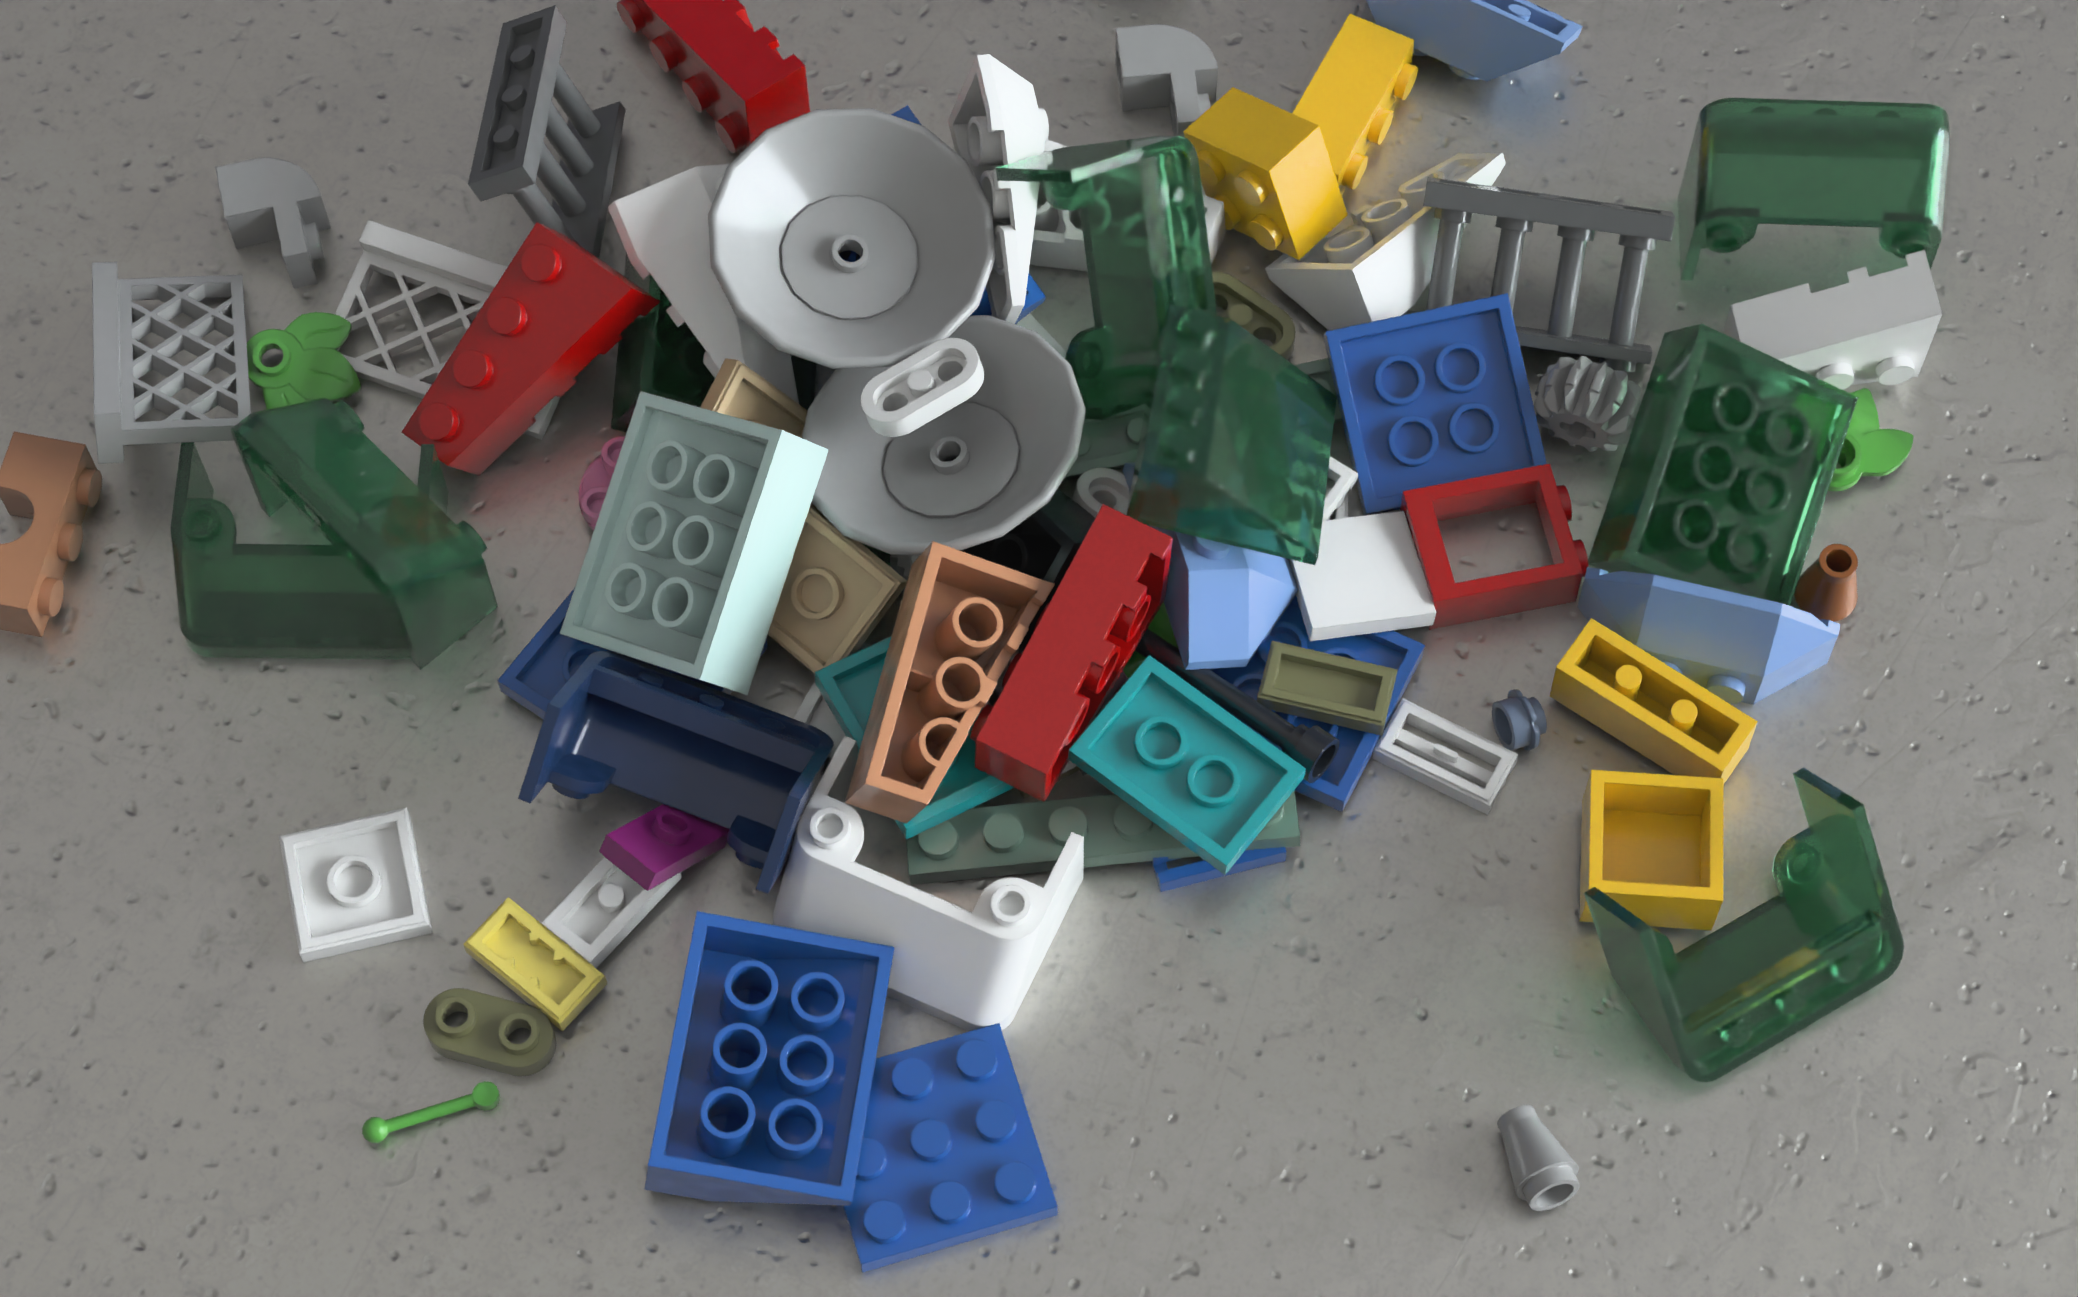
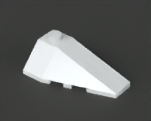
M983 54L976 56L949 116L948 123L955 152L967 161L992 207L996 260L986 284L992 316L1015 324L1025 305L1044 145L1048 140L1049 124L1046 111L1043 108H1038L1033 84L991 55Z
M1461 153L1452 156L1400 185V199L1388 200L1373 207L1366 204L1351 212L1353 225L1330 238L1326 235L1300 260L1283 254L1265 268L1269 279L1329 331L1401 316L1415 305L1431 280L1440 219L1434 218V207L1423 206L1428 177L1492 186L1506 164L1503 153Z
M730 164L696 166L615 200L608 206L609 212L631 264L643 280L651 275L672 304L666 310L677 327L686 323L706 350L703 363L714 378H716L725 358L739 360L799 404L791 355L777 350L735 315L711 268L708 213L726 168Z

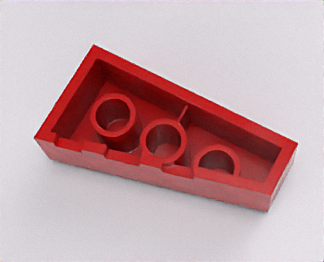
M536 222L401 433L447 466L480 476L536 422L534 416L555 396L561 398L577 382L575 377L599 353L605 355L622 339L620 333L639 315L645 317L660 300L569 237Z
M1105 504L1102 505L1054 596L1040 614L1033 635L1023 653H1018L1010 663L1002 681L1003 690L994 707L987 704L976 719L970 735V739L976 742L975 768L1045 802L1069 761V749L1092 723L1166 598L1173 537Z

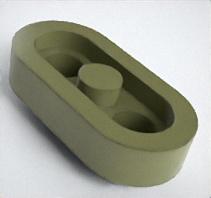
M1204 273L1195 278L1188 286L1185 299V315L1189 324L1197 332L1239 361L1254 369L1271 370L1280 367L1291 357L1294 350L1295 325L1291 317L1284 310L1227 273ZM1217 306L1224 309L1225 312L1214 315L1208 313L1206 309ZM1266 339L1271 341L1273 345L1270 347H1260L1255 345L1254 342Z
M454 988L434 997L424 1013V1030L431 1046L437 1053L452 1060L513 1076H529L545 1068L553 1058L556 1050V1037L550 1020L541 1010L530 1005L469 989ZM460 1011L468 1014L467 1020L461 1026L450 1027L445 1024L448 1016L454 1012ZM518 1028H526L531 1031L530 1037L523 1043L514 1044L508 1041L509 1035Z

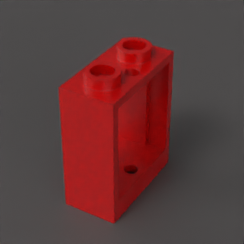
M1550 463L1403 491L1400 511L1405 513L1436 610L1434 623L1432 626H1428L1429 630L1576 602L1582 577H1585L1587 567H1589L1588 557L1582 540H1573L1568 525V522L1572 520L1570 496L1565 485H1556ZM1536 503L1554 564L1455 583L1438 521Z

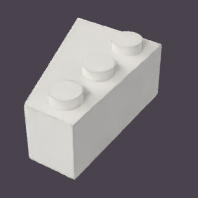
M1925 250L1905 255L1908 264L1906 267L1869 277L1865 266L1847 272L1849 283L1811 293L1809 284L1806 283L1732 304L1722 338L1737 399L1758 397L1762 400H1775L1791 392L1818 389L1821 392L1832 393L1844 390L1855 384L1879 382L1884 385H1895L1903 383L1912 377H1918L1942 316Z

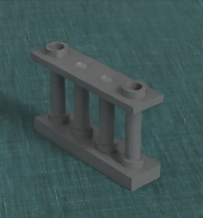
M556 5L502 24L468 185L480 202L503 194H513L534 225L538 222L569 237L599 258L626 109L619 101L591 110L559 63L567 22ZM552 97L555 98L568 117L567 124L553 105ZM545 136L561 157L560 164L545 145ZM537 176L552 196V205L536 185Z
M1428 177L1423 206L1434 207V218L1440 219L1426 310L1452 305L1464 223H1471L1472 213L1497 216L1495 227L1501 228L1490 297L1508 293L1512 314L1526 232H1532L1534 222L1558 225L1557 236L1563 238L1548 330L1515 326L1520 346L1600 357L1599 364L1606 361L1609 368L1618 371L1635 372L1636 363L1651 365L1653 353L1651 346L1634 343L1648 252L1649 250H1655L1657 240L1671 242L1675 222L1673 212ZM1595 231L1620 234L1618 244L1624 246L1609 339L1572 334L1587 241H1594ZM1407 310V314H1411V313H1416V312H1418V311Z

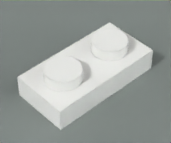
M604 857L542 922V925L597 968L682 878L681 873L647 891Z

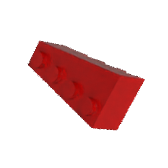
M620 0L616 3L617 10L629 30L633 33L641 31L649 40L651 53L662 70L666 73L673 70L682 80L683 91L694 109L699 113L706 110L715 120L716 131L730 152L735 153L739 150L742 153L766 129L810 112L805 64L794 54L783 60L776 49L780 46L778 38L765 26L754 32L746 9L738 0Z

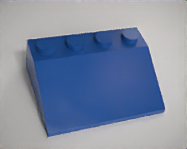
M697 911L644 1190L713 1202L851 1206L895 947Z

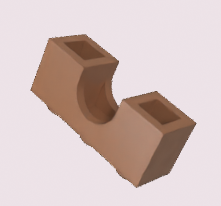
M13 432L0 468V498L9 515L29 518L33 521L27 532L20 538L9 543L0 544V630L42 637L49 617L56 616L61 608L64 595L62 580L69 561H75L79 556L83 542L82 523L88 506L94 507L98 502L102 488V474L97 470L86 444Z

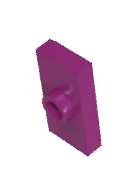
M662 804L606 834L599 852L641 887L649 891L725 848L729 828Z

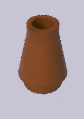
M1843 544L1828 545L1822 550L1819 558L1800 575L1795 584L1794 596L1801 610L1813 614L1819 620L1825 619L1833 622L1842 620L1852 613L1858 599L1856 579L1858 558L1850 547Z

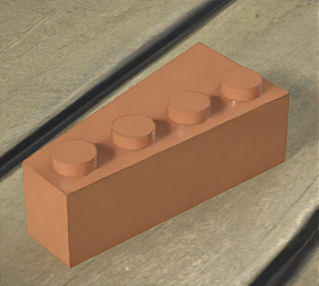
M932 541L914 561L910 569L845 803L906 824L929 804L967 738L972 724L982 707L988 702L998 684L999 677L1012 655L1017 651L1029 630V625L1039 608L1046 601L1055 584Z

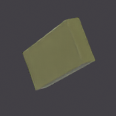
M1272 641L1257 701L1273 711L1382 736L1398 669Z

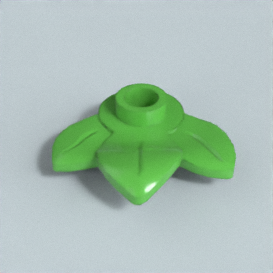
M312 312L302 314L284 330H263L255 334L247 342L249 379L256 386L263 389L266 409L280 424L293 429L307 431L314 414V402L339 401L360 392L361 383L349 361L337 351L347 340L351 332L352 325L348 320L331 313ZM278 349L283 352V360L279 365L266 367L262 364V357L268 350Z
M1866 388L1842 396L1828 408L1814 397L1801 393L1795 400L1788 416L1790 434L1803 449L1801 467L1804 475L1813 485L1827 491L1849 489L1859 481L1861 476H1885L1892 473L1906 460L1913 444L1914 437L1908 432L1896 429H1879L1877 408L1871 392ZM1826 459L1835 460L1842 468L1829 467L1822 461Z

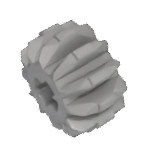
M1581 356L1578 360L1570 357H1560L1556 364L1549 365L1545 376H1541L1535 395L1537 398L1534 403V409L1536 410L1537 422L1541 426L1549 428L1548 434L1552 437L1563 438L1569 442L1570 446L1575 444L1584 446L1590 452L1595 451L1597 448L1605 451H1616L1620 444L1628 442L1631 432L1634 433L1641 416V413H1639L1642 404L1640 399L1641 388L1635 382L1628 380V374L1625 371L1609 368L1606 361L1599 364L1592 362L1586 356Z

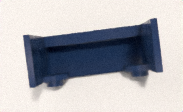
M597 651L590 654L549 702L518 799L531 803L547 782L552 783V787L558 793L574 799H586L590 794L601 793L609 784H613L729 828L727 843L736 851L735 856L741 862L751 867L762 869L756 889L768 894L788 861L799 820L824 774L834 742L825 732L804 722L632 657L615 652Z

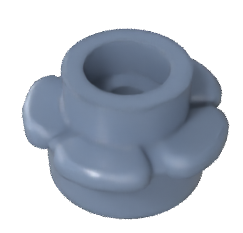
M1518 689L1510 690L1507 695L1508 698L1493 703L1492 720L1494 728L1504 748L1513 751L1524 747L1526 751H1530L1538 747L1540 735L1546 733V716L1540 702L1535 697L1527 698Z

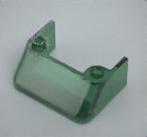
M1724 98L1707 104L1699 113L1678 195L1680 280H1693L1701 248L1717 253L1734 252L1753 239L1758 224L1879 228V243L1883 249L1903 259H1906L1905 255L1925 250L1931 270L1943 235L1950 151V126L1947 112L1938 106L1921 103Z
M1152 136L1062 147L996 168L997 181L1041 182L1045 198L1052 207L1068 211L1080 209L1095 326L1080 331L1074 336L1067 349L1065 360L1072 366L1086 409L1085 419H1107L1176 392V390L1204 381L1214 373L1219 363L1221 352L1199 161L1195 147L1187 138L1183 136Z
M323 397L250 413L231 428V434L261 509L270 517L290 501L393 605L412 661L420 670L498 607L486 564L481 556L487 551V547L480 535L464 520L456 525L362 432L365 429L362 421L346 402L339 400L336 404H333L330 400Z
M194 442L181 443L170 531L179 625L188 646L194 652L213 658L410 659L422 654L429 648L436 633L449 493L434 444H421L416 500H391L374 507L367 514L363 522L360 545L236 544V521L232 512L225 504L213 499L214 489Z
M1804 767L1793 773L1809 827L1788 839L1776 854L1773 863V876L1779 894L1675 954L1670 940L1664 934L1650 927L1598 888L1593 887L1584 892L1612 977L1672 1063L1695 1081L1711 1082L1721 1078L1884 982L1894 974L1902 961L1904 940L1864 804Z

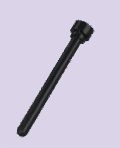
M1150 629L1146 630L1135 649L1136 652L1145 658L1150 655L1235 718L1280 747L1282 752L1306 768L1304 780L1313 783L1325 773L1339 749L1340 741L1317 725L1309 728L1304 724H1300L1295 727L1210 669L1185 670L1179 649Z

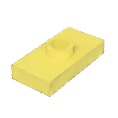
M509 897L463 943L467 954L529 1005L541 1010L550 1022L562 1032L607 985L604 974Z

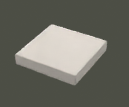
M1404 511L1282 526L1280 537L1298 586L1296 597L1309 641L1433 625L1436 610Z
M408 808L279 836L298 950L303 963L433 933Z

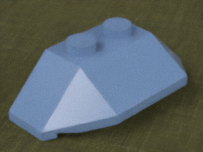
M1366 0L1377 25L1414 39L1413 55L1432 56L1449 64L1450 70L1456 75L1469 80L1482 79L1487 82L1558 55L1579 37L1583 27L1568 19L1565 20L1560 15L1527 0Z
M1188 461L1125 463L1122 471L1129 488L1131 500L1134 502L1139 517L1138 521L1173 537L1164 604L1185 670L1246 667L1259 645L1271 632L1298 591V586L1265 490L1218 469Z
M1589 567L1586 570L1577 606L1588 622L1591 618L1729 704L1744 702L1754 705L1827 664L1840 629L1839 623L1825 619L1819 620L1811 613L1779 602L1654 574L1626 571L1608 573V571Z

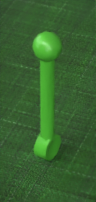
M484 1081L474 1087L472 1094L387 1120H383L380 1117H371L363 1124L362 1135L371 1143H380L385 1140L390 1132L476 1106L480 1110L489 1111L494 1109L499 1103V1090L492 1082Z

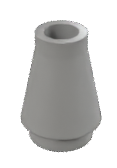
M1522 1105L1504 1113L1499 1118L1497 1126L1503 1136L1517 1197L1521 1200H1526L1530 1208L1535 1211L1549 1210L1571 1199L1580 1187L1576 1178L1579 1167L1542 1123L1534 1107Z

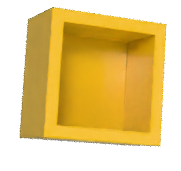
M1232 87L1183 131L1192 155L1190 160L1191 166L1201 180L1205 195L1224 202L1226 230L1233 228L1255 239L1265 249H1276L1300 260L1348 215L1319 125Z
M1591 769L1582 799L1579 921L1712 931L1723 903L1724 778Z

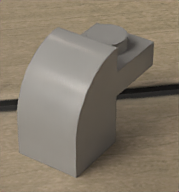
M1152 24L1116 28L1115 65L1122 111L1169 106L1176 155H1190L1191 152L1183 131L1210 108V102H1216L1218 66L1212 51L1195 34L1176 26Z
M256 158L215 167L224 216L236 249L280 240L283 259L293 288L317 284L313 260L324 258L318 231L331 229L319 188L313 178L296 164L276 158Z

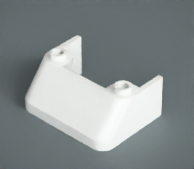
M844 736L799 820L773 911V925L893 946L895 948L887 996L967 1031H973L997 1023L1000 1024L1001 1030L1005 1029L1014 1019L1084 878V837L1071 832L1044 888L1020 878H1002L985 888L972 912L854 862L863 845L864 828L857 811L850 804L845 803L858 758L856 740Z

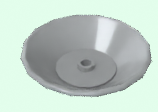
M872 108L818 109L766 129L726 168L708 213L711 268L735 315L777 350L832 369L891 367L928 345L948 338L978 308L996 260L992 207L967 161L925 126ZM844 251H853L860 256V259L855 262H847L839 255Z
M990 315L969 316L948 338L964 339L975 347L984 369L982 386L968 400L913 432L898 437L883 436L875 432L870 427L861 406V395L867 383L890 367L835 369L809 406L802 439L828 449L812 503L843 536L892 555H921L932 541L961 551L1003 537L1050 501L1078 458L1086 409L1072 366L1035 331Z

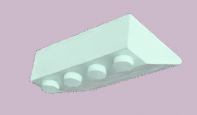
M640 391L560 634L748 695L828 449L777 428Z

